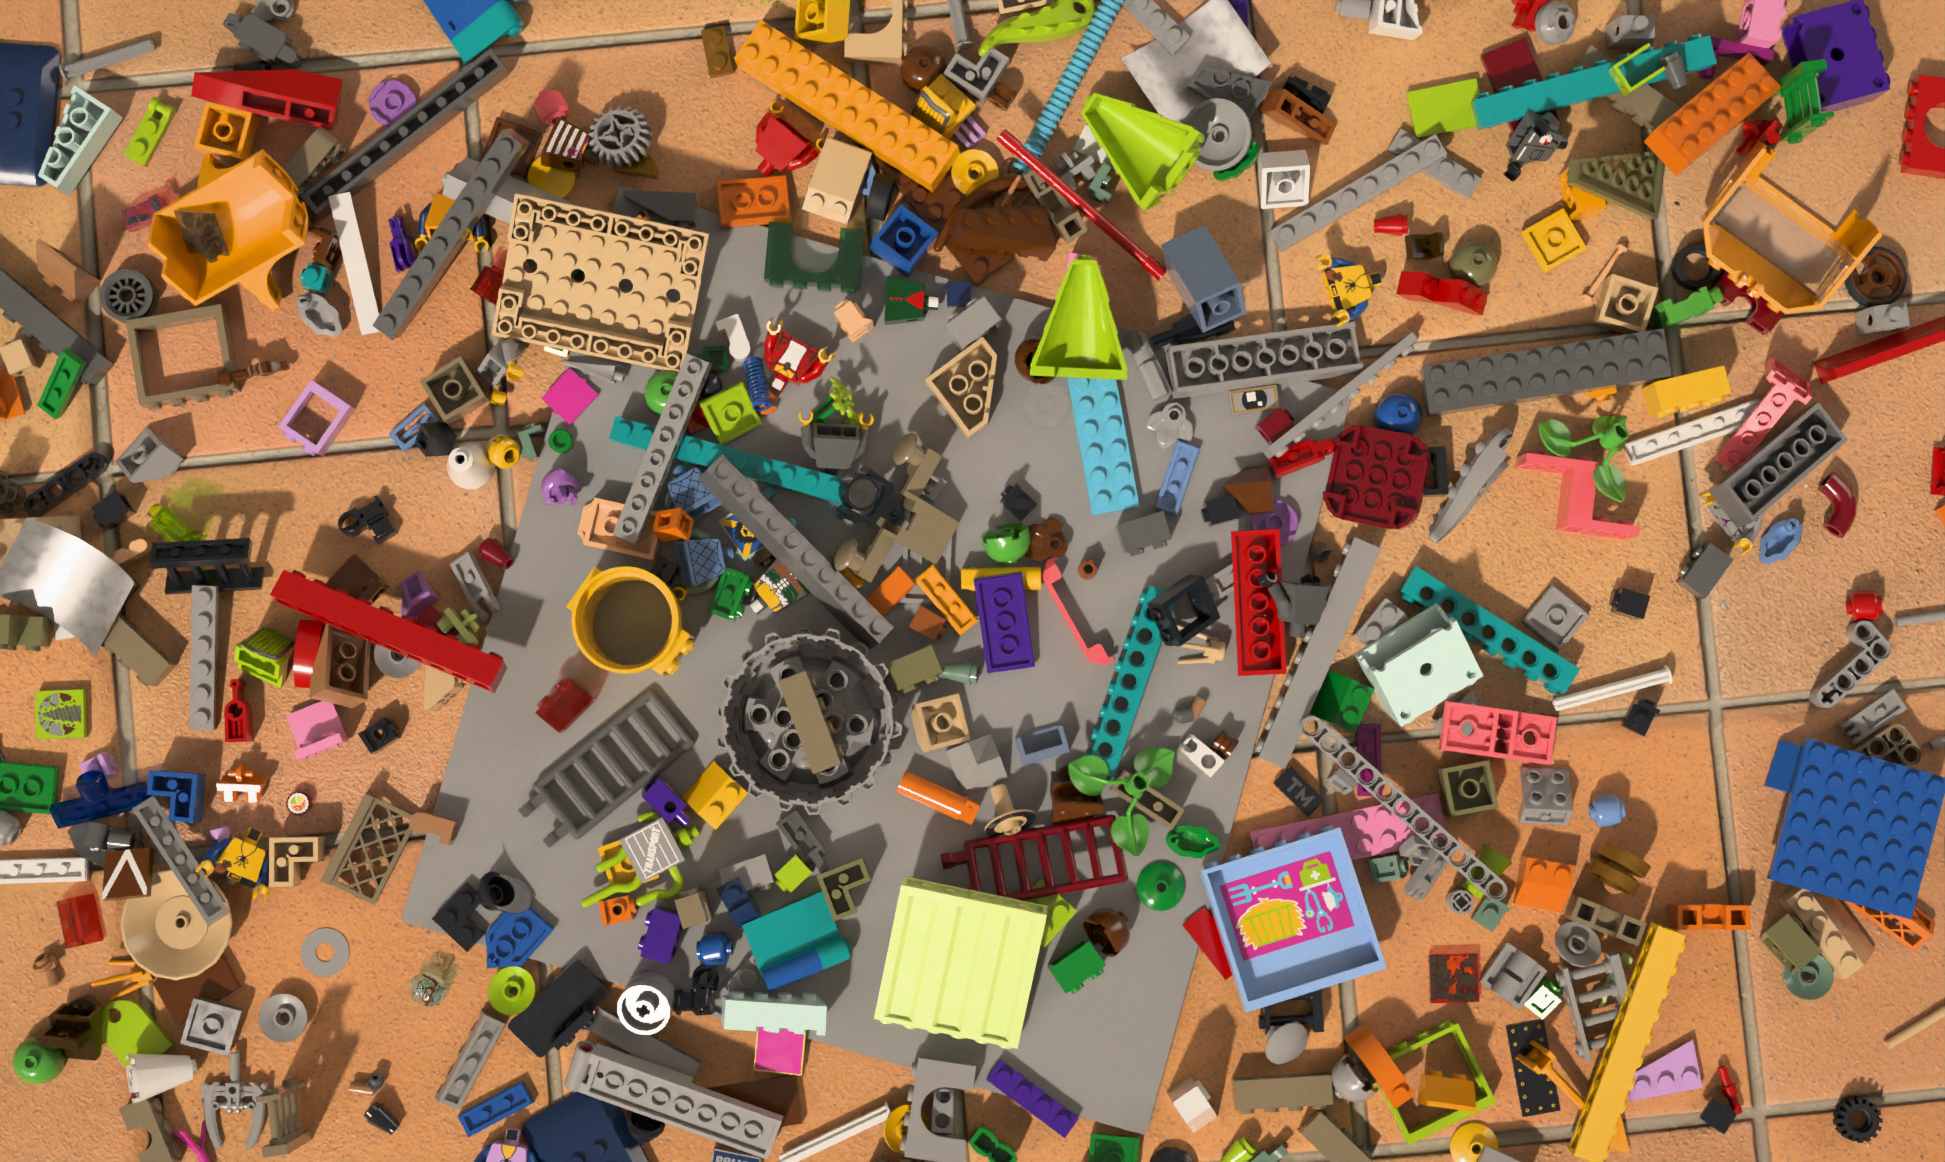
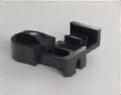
M374 496L376 501L360 510L354 508L343 513L338 519L339 529L344 535L355 537L366 529L369 531L373 530L375 534L373 538L378 545L397 535L389 522L387 518L389 513L378 496ZM355 516L359 518L355 523L343 528V523L348 517Z
M702 964L694 970L692 975V987L695 991L690 989V992H683V990H676L673 1011L677 1015H681L682 1011H692L697 1016L712 1015L715 1012L710 1005L712 991H717L719 974L713 966ZM707 971V983L699 984L700 976Z

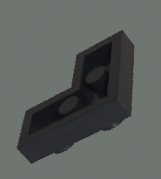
M465 883L432 918L466 952H469L485 935L468 918L480 905L478 897L475 896L476 891L468 883Z

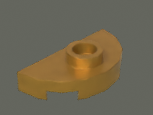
M647 153L646 155L640 154L638 156L639 162L635 161V159L631 161V167L624 163L622 169L617 165L612 168L615 173L657 180L659 178L657 164Z

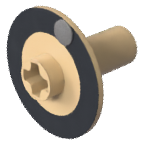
M1001 784L991 788L990 792L998 817L991 820L985 826L984 831L987 836L1012 835L1033 824L1036 819L1035 812L1028 809L1014 810L1006 785Z

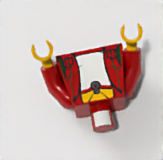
M772 317L767 323L768 331L764 343L765 362L768 364V369L776 374L770 387L782 393L788 381L799 386L801 383L807 384L820 377L828 362L836 356L835 351L830 356H827L825 350L828 346L817 351L783 331L779 334L778 332L783 327L784 322L781 320L778 327H775L772 324Z

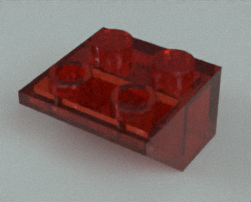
M563 678L554 687L556 692L552 696L546 695L537 704L539 709L535 713L558 733H564L597 700L576 678Z

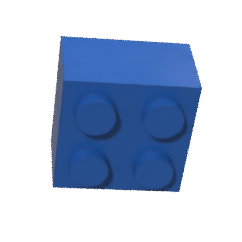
M900 205L874 236L870 250L908 278L934 246L939 232L903 205Z

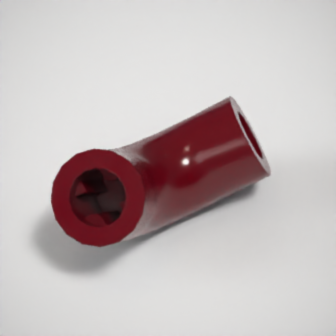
M1833 471L1824 478L1818 487V490L1832 504V511L1823 523V527L1832 535L1843 538L1856 518L1857 501L1853 489L1842 477Z

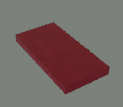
M1526 38L1480 56L1495 94L1500 93L1499 89L1513 85L1514 89L1523 87L1522 83L1528 80L1537 79V82L1543 81ZM1556 110L1548 111L1560 122ZM1522 119L1508 122L1512 134Z

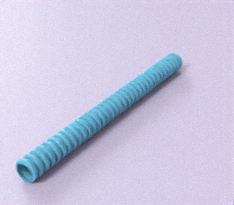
M1101 0L1102 4L1098 5V11L1094 12L1095 17L1091 18V25L1088 24L1087 26L1088 31H1084V38L1080 39L1081 44H1077V51L1073 52L1074 57H1070V64L1066 65L1067 70H1063V77L1059 78L1060 83L1055 85L1056 90L1052 91L1053 96L1048 98L1049 103L1045 104L1046 109L1041 111L1042 116L1038 117L1039 122L1034 124L1035 129H1032L1030 132L1032 135L1027 137L1028 142L1023 145L1037 158L1039 155L1042 156V149H1046V142L1050 141L1049 136H1053V129L1057 128L1056 123H1060V116L1064 115L1063 110H1067V103L1071 102L1070 97L1075 95L1074 90L1078 89L1077 84L1082 82L1081 77H1084V71L1089 69L1088 64H1091V58L1096 56L1095 51H1098V45L1103 43L1102 38H1105V32L1110 30L1109 25L1113 24L1114 21L1112 19L1116 18V12L1120 11V5L1124 3L1123 0ZM1018 157L1016 158L1018 161L1013 163L1014 168L1021 173L1030 168Z

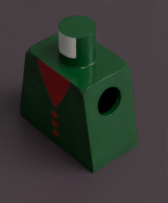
M887 276L885 325L923 321L924 310H938L939 296L925 295V284Z

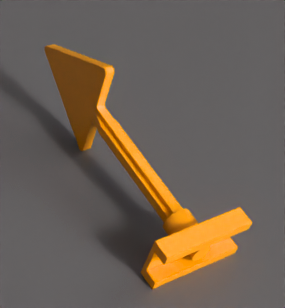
M1532 1040L1530 1044L1534 1049L1526 1057L1518 1054L1516 1058L1538 1075L1541 1073L1546 1074L1582 1111L1585 1100L1553 1068L1551 1062L1556 1057L1551 1051ZM1620 1113L1617 1121L1618 1130L1616 1135L1611 1137L1609 1146L1610 1149L1628 1153L1629 1146Z

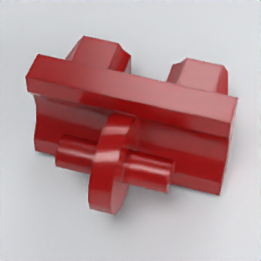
M1511 0L1515 5L1513 12L1517 14L1511 26L1515 29L1524 28L1530 32H1535V14L1537 10L1552 0Z
M1755 119L1753 123L1745 121L1741 125L1744 133L1740 138L1743 142L1735 152L1739 156H1747L1758 141L1765 142L1768 146H1773L1781 139V135L1776 129L1780 124L1776 119H1773L1771 122L1762 119L1761 122Z

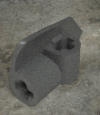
M78 821L67 830L77 854L103 868L105 865V852L134 849L136 841L135 831L113 828L109 825Z

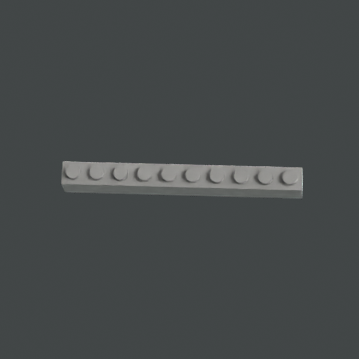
M1357 537L1352 538L1351 541L1346 540L1341 551L1344 557L1341 563H1336L1331 575L1335 576L1332 584H1327V606L1322 612L1320 622L1317 625H1313L1312 629L1308 628L1304 635L1303 641L1306 644L1302 651L1298 650L1293 663L1296 666L1293 673L1289 671L1284 681V685L1287 686L1283 695H1278L1274 707L1277 708L1274 717L1270 715L1264 729H1267V733L1264 739L1260 737L1255 747V751L1258 752L1257 758L1282 769L1286 768L1302 732L1299 726L1300 721L1305 715H1309L1381 548Z

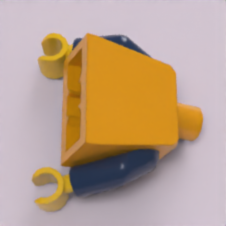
M436 194L433 201L421 211L418 224L420 238H417L414 243L417 250H420L422 241H425L427 244L455 200L442 194ZM483 215L466 239L474 241V236L477 237L474 248L478 253V245L481 242L486 244L487 252L490 250L489 243L484 239L486 230Z

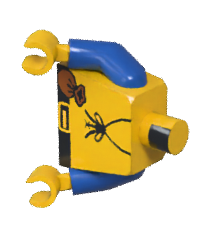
M1328 254L1315 257V259H1319L1322 262V265L1316 267L1317 270L1326 269L1322 272L1321 276L1333 311L1332 318L1338 317L1340 323L1336 326L1341 327L1345 323L1357 319L1368 307V301L1372 298L1370 289L1382 285L1379 273L1375 272L1366 275L1362 265H1356L1354 261L1343 258L1330 257Z
M251 827L248 828L243 840L232 835L231 838H224L211 846L203 862L195 869L196 872L201 868L206 869L207 874L204 878H207L212 872H216L254 889L256 886L252 894L253 899L260 892L264 895L263 901H266L270 894L268 888L269 857L265 854L266 851L263 848L256 846L262 832Z

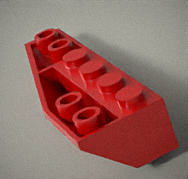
M298 69L195 72L191 96L259 115L333 130L337 124L343 79Z

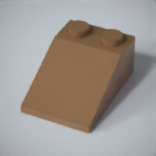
M41 239L37 240L38 271L44 275L42 280L53 288L56 285L63 290L61 294L71 302L77 300L84 303L101 281L64 252Z
M326 624L311 673L309 698L349 708H354L367 701L371 642Z

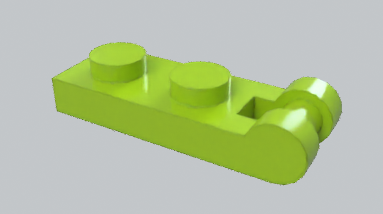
M153 97L123 155L148 167L176 114L177 108L170 104L165 105L161 99ZM158 112L163 114L161 120L155 118Z

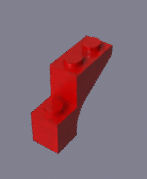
M1401 271L1397 295L1409 301L1434 303L1469 314L1483 316L1484 307L1487 304V292L1462 279H1438L1426 272Z

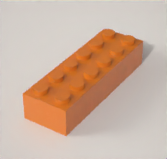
M1749 52L1659 125L1644 142L1677 177L1769 101L1781 86Z

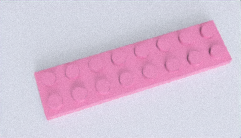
M1438 793L1410 798L1446 830ZM1400 801L1396 806L1397 812L1405 813L1409 809V803L1407 801ZM1383 804L1249 832L1252 849L1264 846L1266 851L1274 848L1273 843L1285 839H1287L1288 843L1295 842L1298 835L1310 832V835L1314 836L1320 834V828L1333 825L1334 829L1341 828L1351 860L1399 851L1398 847L1412 835L1418 836ZM1425 817L1416 819L1415 827L1417 829H1424L1427 826V819ZM1442 833L1435 835L1433 842L1435 843L1439 836L1446 840L1445 835Z

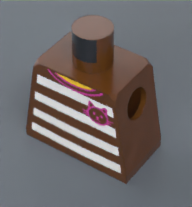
M558 117L542 150L541 165L578 173L584 161L597 166L599 163V153L594 154L593 149L589 147L591 136L588 135V132Z

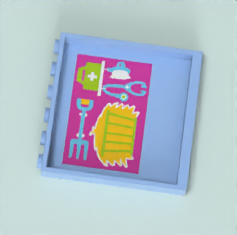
M1333 825L1320 828V834L1314 836L1307 832L1296 836L1297 841L1288 843L1287 839L1273 843L1274 848L1266 851L1264 846L1250 850L1251 855L1242 858L1241 854L1227 857L1228 862L1221 865L1214 861L1203 865L1205 870L1199 872L1244 1012L1260 1009L1387 969L1340 827L1334 829Z

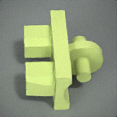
M449 607L443 611L445 615L437 622V625L445 634L455 627L460 633L456 636L460 643L465 645L468 643L475 645L480 643L468 628L470 626L474 632L480 629L476 623L479 619L477 613L470 615L464 609L460 612L465 619L463 621L454 608L451 609Z

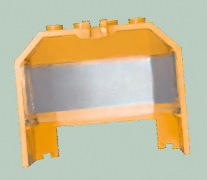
M1758 141L1701 217L1705 250L1709 258L1708 263L1718 271L1721 268L1729 273L1727 277L1737 287L1748 286L1749 288L1746 291L1751 297L1754 296L1759 299L1761 296L1768 301L1766 305L1776 313L1780 310L1785 314L1822 309L1883 234L1867 218L1864 222L1858 218L1860 213L1856 209H1853L1836 231H1834L1759 177L1777 152L1772 149L1766 152L1767 146Z

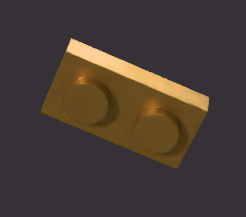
M724 26L701 30L710 78L734 74Z

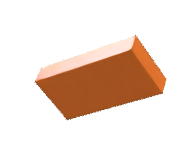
M898 566L866 600L884 617L917 584L902 567Z

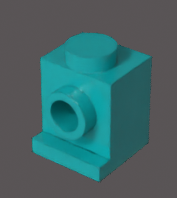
M308 263L307 268H304L301 273L303 289L327 295L333 272L327 267Z

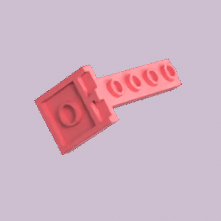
M1771 356L1765 362V375L1767 381L1773 386L1716 456V461L1730 470L1735 468L1755 450L1794 400H1799L1807 405L1812 398L1810 382Z

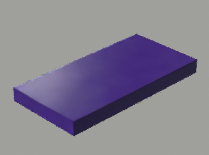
M1022 571L974 578L987 673L1035 667Z

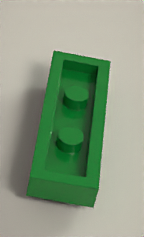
M68 348L62 350L37 406L55 420L62 417L87 362Z

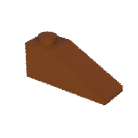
M1269 89L1259 110L1274 121L1323 145L1328 144L1337 125L1286 89Z

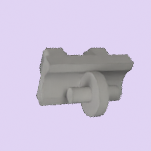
M1064 151L1059 154L1062 161L1055 166L1059 171L1063 170L1056 175L1072 189L1076 190L1079 187L1073 179L1076 174L1080 173L1084 181H1088L1096 176L1097 173L1092 165L1095 161L1091 155L1087 156V154H1084L1077 159L1078 155L1075 151L1069 156Z

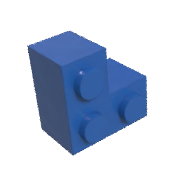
M149 770L147 795L171 797L169 821L201 822L206 774Z

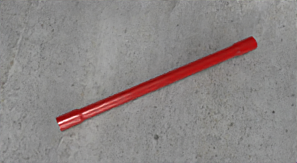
M1006 128L996 139L999 143L1027 164L1136 259L1157 280L1162 278L1167 271L1163 265L1148 255L1025 148Z

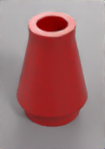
M1398 213L1374 219V233L1401 237L1402 234H1408V215Z

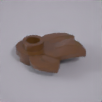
M1049 517L1044 526L1040 524L1028 526L1030 543H1032L1025 554L1028 559L1042 562L1050 556L1058 558L1067 552L1068 542L1063 536V527L1058 520ZM1054 542H1059L1060 545L1058 548H1052V544Z

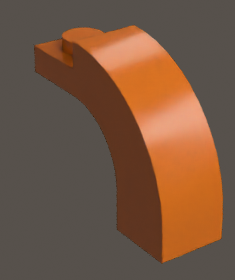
M1364 1023L1343 1036L1395 1109L1415 1096L1403 1074Z

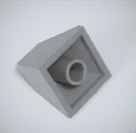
M146 426L115 463L132 483L167 478L179 468L183 459L175 449Z

